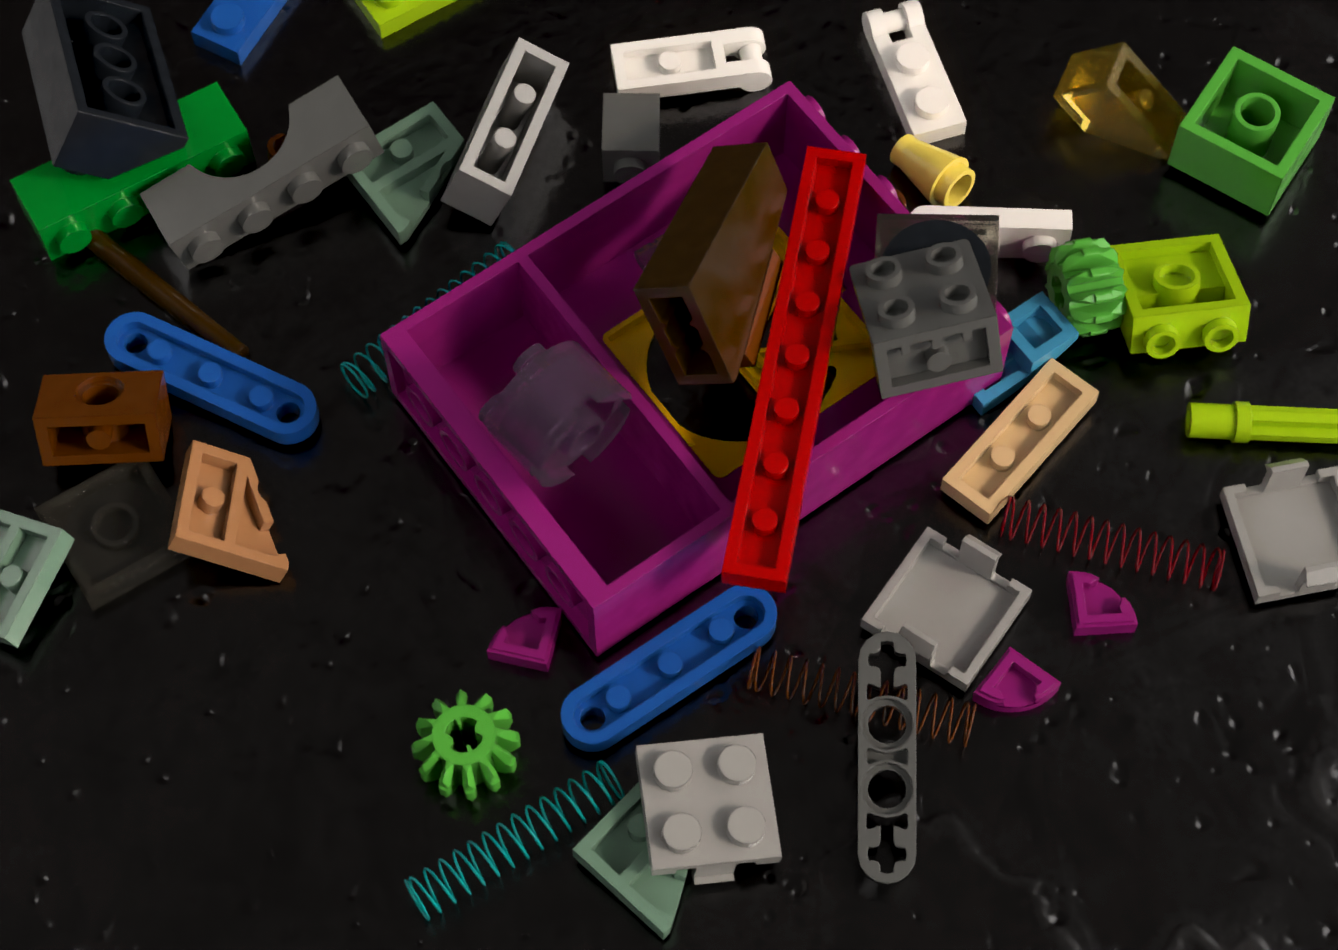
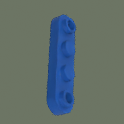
M143 312L123 314L113 320L105 332V348L111 362L120 371L163 370L168 393L274 442L285 445L302 442L309 438L318 426V406L314 394L308 387ZM138 344L147 345L140 353H130L131 348ZM289 413L299 415L297 420L290 423L280 421L284 415Z
M733 586L574 689L565 698L561 707L562 730L566 739L574 747L582 751L599 752L606 750L756 651L758 646H764L772 638L776 629L777 607L772 596L766 590ZM747 615L754 618L757 623L751 628L744 629L737 626L734 621L740 616ZM590 715L600 716L605 721L596 730L586 729L581 723Z

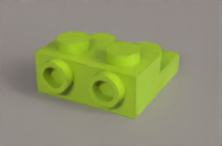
M1219 234L1110 245L1118 253V264L1120 268L1124 269L1123 280L1124 285L1128 289L1125 293L1127 310L1125 315H1123L1120 330L1130 354L1148 353L1153 358L1164 359L1172 356L1179 349L1206 346L1212 352H1224L1234 347L1238 342H1246L1251 304Z

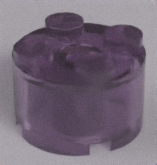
M565 341L549 349H545L540 343H537L527 348L518 357L513 366V371L517 375L502 392L494 395L484 404L478 418L487 427L488 433L541 486L552 487L565 482L575 475L567 466L581 455H584L592 462L611 443L623 427L631 410L623 400L632 399V396L578 342Z

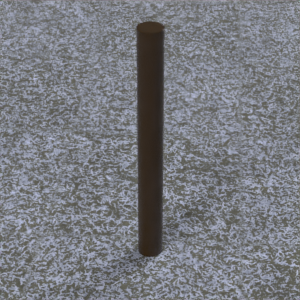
M99 229L90 231L92 240L86 247L192 333L244 358L249 354L250 350L246 345L105 232Z

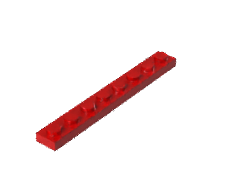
M807 146L721 571L722 583L786 593L866 169L867 154Z

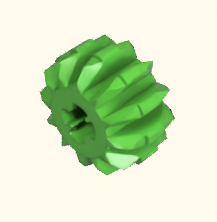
M1090 237L1067 241L1064 245L1051 248L1048 256L1049 261L1045 265L1047 283L1044 286L1048 290L1049 299L1079 332V336L1082 338L1106 334L1109 330L1120 328L1123 315H1125L1127 310L1125 293L1128 289L1124 285V269L1120 268L1118 264V253L1115 249L1110 247L1105 238L1091 239Z
M460 689L455 697L457 706L449 708L445 702L435 698L432 708L436 719L418 718L416 729L422 738L413 742L411 749L414 759L423 762L419 772L424 782L427 783L439 779L438 788L440 794L446 798L453 794L459 785H462L466 799L473 802L477 796L476 785L484 783L489 790L497 792L501 788L497 772L514 773L517 763L516 758L511 752L520 748L521 742L519 733L509 729L513 719L512 714L507 708L493 712V699L487 693L481 696L474 706L469 705L467 693ZM465 739L477 740L478 747L472 750L470 745H467V752H456L455 744L460 741L463 746H466Z

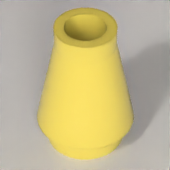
M911 134L901 137L891 151L890 161L903 171L931 205L958 206L968 196L974 185L975 172L969 168L966 158L920 141Z

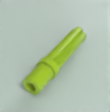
M1233 401L1232 404L1189 402L1185 415V433L1187 438L1227 439L1232 443H1248L1249 440L1338 444V409L1251 405L1250 402Z

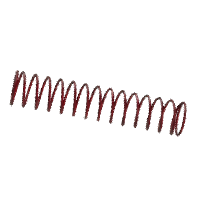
M1009 495L999 538L1002 537L1011 502L1010 541L1013 540L1028 505L1024 537L1026 545L1032 537L1044 508L1040 539L1041 549L1044 548L1060 511L1056 541L1057 553L1061 550L1075 516L1071 553L1073 557L1078 551L1087 525L1091 520L1087 559L1090 561L1107 523L1103 557L1104 565L1107 564L1117 536L1123 527L1119 560L1120 569L1125 563L1131 544L1139 530L1135 564L1136 573L1139 571L1147 547L1155 534L1151 567L1152 577L1156 572L1168 540L1171 539L1166 579L1170 580L1184 544L1187 543L1183 585L1187 582L1193 562L1202 546L1203 555L1198 587L1199 589L1202 588L1208 568L1217 550L1219 551V557L1213 575L1211 591L1214 592L1218 586L1225 560V548L1222 550L1220 547L1215 548L1204 570L1206 548L1204 543L1199 544L1188 567L1190 552L1188 539L1181 543L1172 563L1174 539L1172 535H1169L1165 539L1156 560L1158 535L1156 531H1153L1140 557L1142 531L1138 527L1135 529L1124 554L1126 526L1122 523L1118 527L1108 551L1109 519L1103 522L1092 548L1094 532L1093 515L1088 517L1076 545L1078 529L1077 511L1071 515L1060 542L1063 516L1061 507L1056 510L1044 539L1047 515L1045 503L1040 507L1028 536L1031 513L1030 499L1025 502L1012 533L1015 496Z

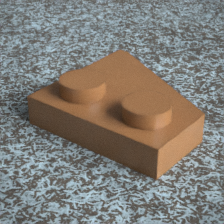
M196 440L192 441L185 453L167 549L280 583L288 571L289 561L286 553L278 554L269 531L274 520L267 502L259 494V480L251 458Z

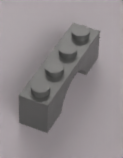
M338 75L288 104L289 128L286 138L278 152L260 168L245 175L223 178L205 174L188 164L140 193L142 200L169 247L188 270L200 263L212 261L226 247L249 233L262 231L271 224L274 218L298 204L307 203L315 199L324 188L348 174H354L365 169L372 159L384 153L371 127Z

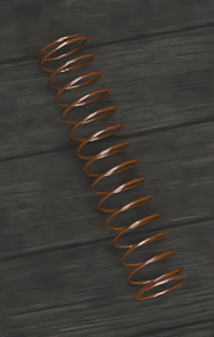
M761 646L756 648L748 676L747 690L751 688L754 680V691L759 692L765 683L772 665L770 695L771 697L775 696L788 669L786 699L790 701L797 690L804 672L802 704L806 705L813 694L820 676L818 708L822 709L828 700L837 677L834 712L837 714L841 710L853 681L850 717H855L858 712L857 704L853 713L857 680L856 671L852 673L837 709L841 675L840 667L836 669L826 697L821 705L824 663H821L813 686L805 701L809 659H805L795 687L789 697L793 655H789L780 681L773 693L777 651L773 652L762 682L757 689ZM888 679L885 680V682H884V684H883V686H882V688H881V691H880V693H879V696H882L885 687H886L885 695H888V691H889V681H888ZM869 687L868 699H871V687ZM905 688L898 690L896 697H899L902 691L901 699H904ZM918 688L916 690V698L918 695L916 735L920 733L934 699L930 734L931 739H934L951 702L947 730V743H951L967 706L963 747L965 748L977 704L974 703L969 720L970 702L966 701L950 737L954 698L951 696L948 699L934 732L938 694L936 692L933 693L918 728L921 703V689ZM883 708V713H882V725H883V726H886V725L888 724V722H889V720H890V718H891V716H892V713H893V711H894L893 708H891L890 713H889V715H888V717H887V719H886V722H885L886 708ZM875 712L870 717L869 722L872 720ZM900 712L898 720L899 731L903 730L906 725L904 719L901 726L902 714Z

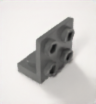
M961 239L953 242H942L931 247L893 256L877 257L871 261L850 266V277L869 335L876 382L882 399L1003 371L997 314L969 240Z

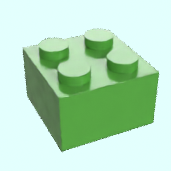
M1233 46L1179 125L1167 164L1268 216L1320 137L1335 97Z

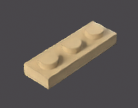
M1051 358L942 478L940 490L988 525L1007 504L1009 495L1013 496L1096 403L1099 391Z

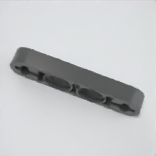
M889 631L876 633L868 638L860 649L858 659V858L860 867L867 877L877 883L886 885L898 883L906 878L913 869L916 859V656L914 648L906 638L898 633ZM883 645L893 646L895 656L905 657L906 665L897 667L894 670L893 691L907 688L906 700L890 695L867 699L868 687L881 691L880 668L869 666L868 661L869 657L880 655L881 646ZM886 707L900 712L906 723V730L901 739L889 744L881 743L874 739L868 728L869 719L872 714L878 709ZM880 772H894L905 783V798L896 807H879L869 797V782L873 776ZM868 815L886 820L904 815L907 816L906 830L893 826L894 846L898 849H905L906 852L905 861L895 862L893 873H882L879 862L868 859V850L878 848L881 841V826L868 829L866 826Z

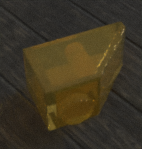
M1125 42L1072 54L1053 96L1085 133L1159 159L1170 156L1179 125L1187 115Z

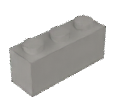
M520 37L518 38L495 78L440 201L492 226L513 194L570 63Z

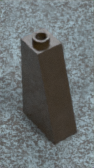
M768 142L714 146L633 288L678 385L734 383L738 376L788 191Z

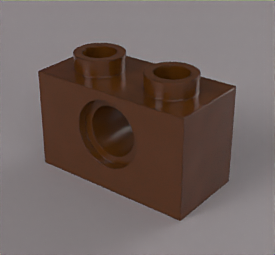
M164 371L43 375L32 417L43 466L164 461L172 421Z

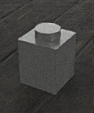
M603 93V181L623 184L660 161V93Z

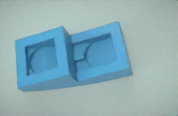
M1043 291L1008 313L1014 328L1001 381L987 390L983 388L974 394L973 403L971 404L981 416L1028 383L1051 358L1056 359L1078 339L1079 332Z

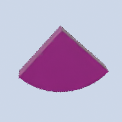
M1068 571L1066 586L1073 636L1135 633L1138 626L1137 618L1133 607L1125 597H1121L1111 587L1100 582L1099 577L1093 574Z
M536 608L531 610V613L515 619L507 626H502L495 633L488 646V659L548 672L563 619L562 608Z
M1009 647L974 691L972 700L983 707L995 711L1009 713L1027 711L1044 704L1052 698L1059 690L1061 682L1012 647Z

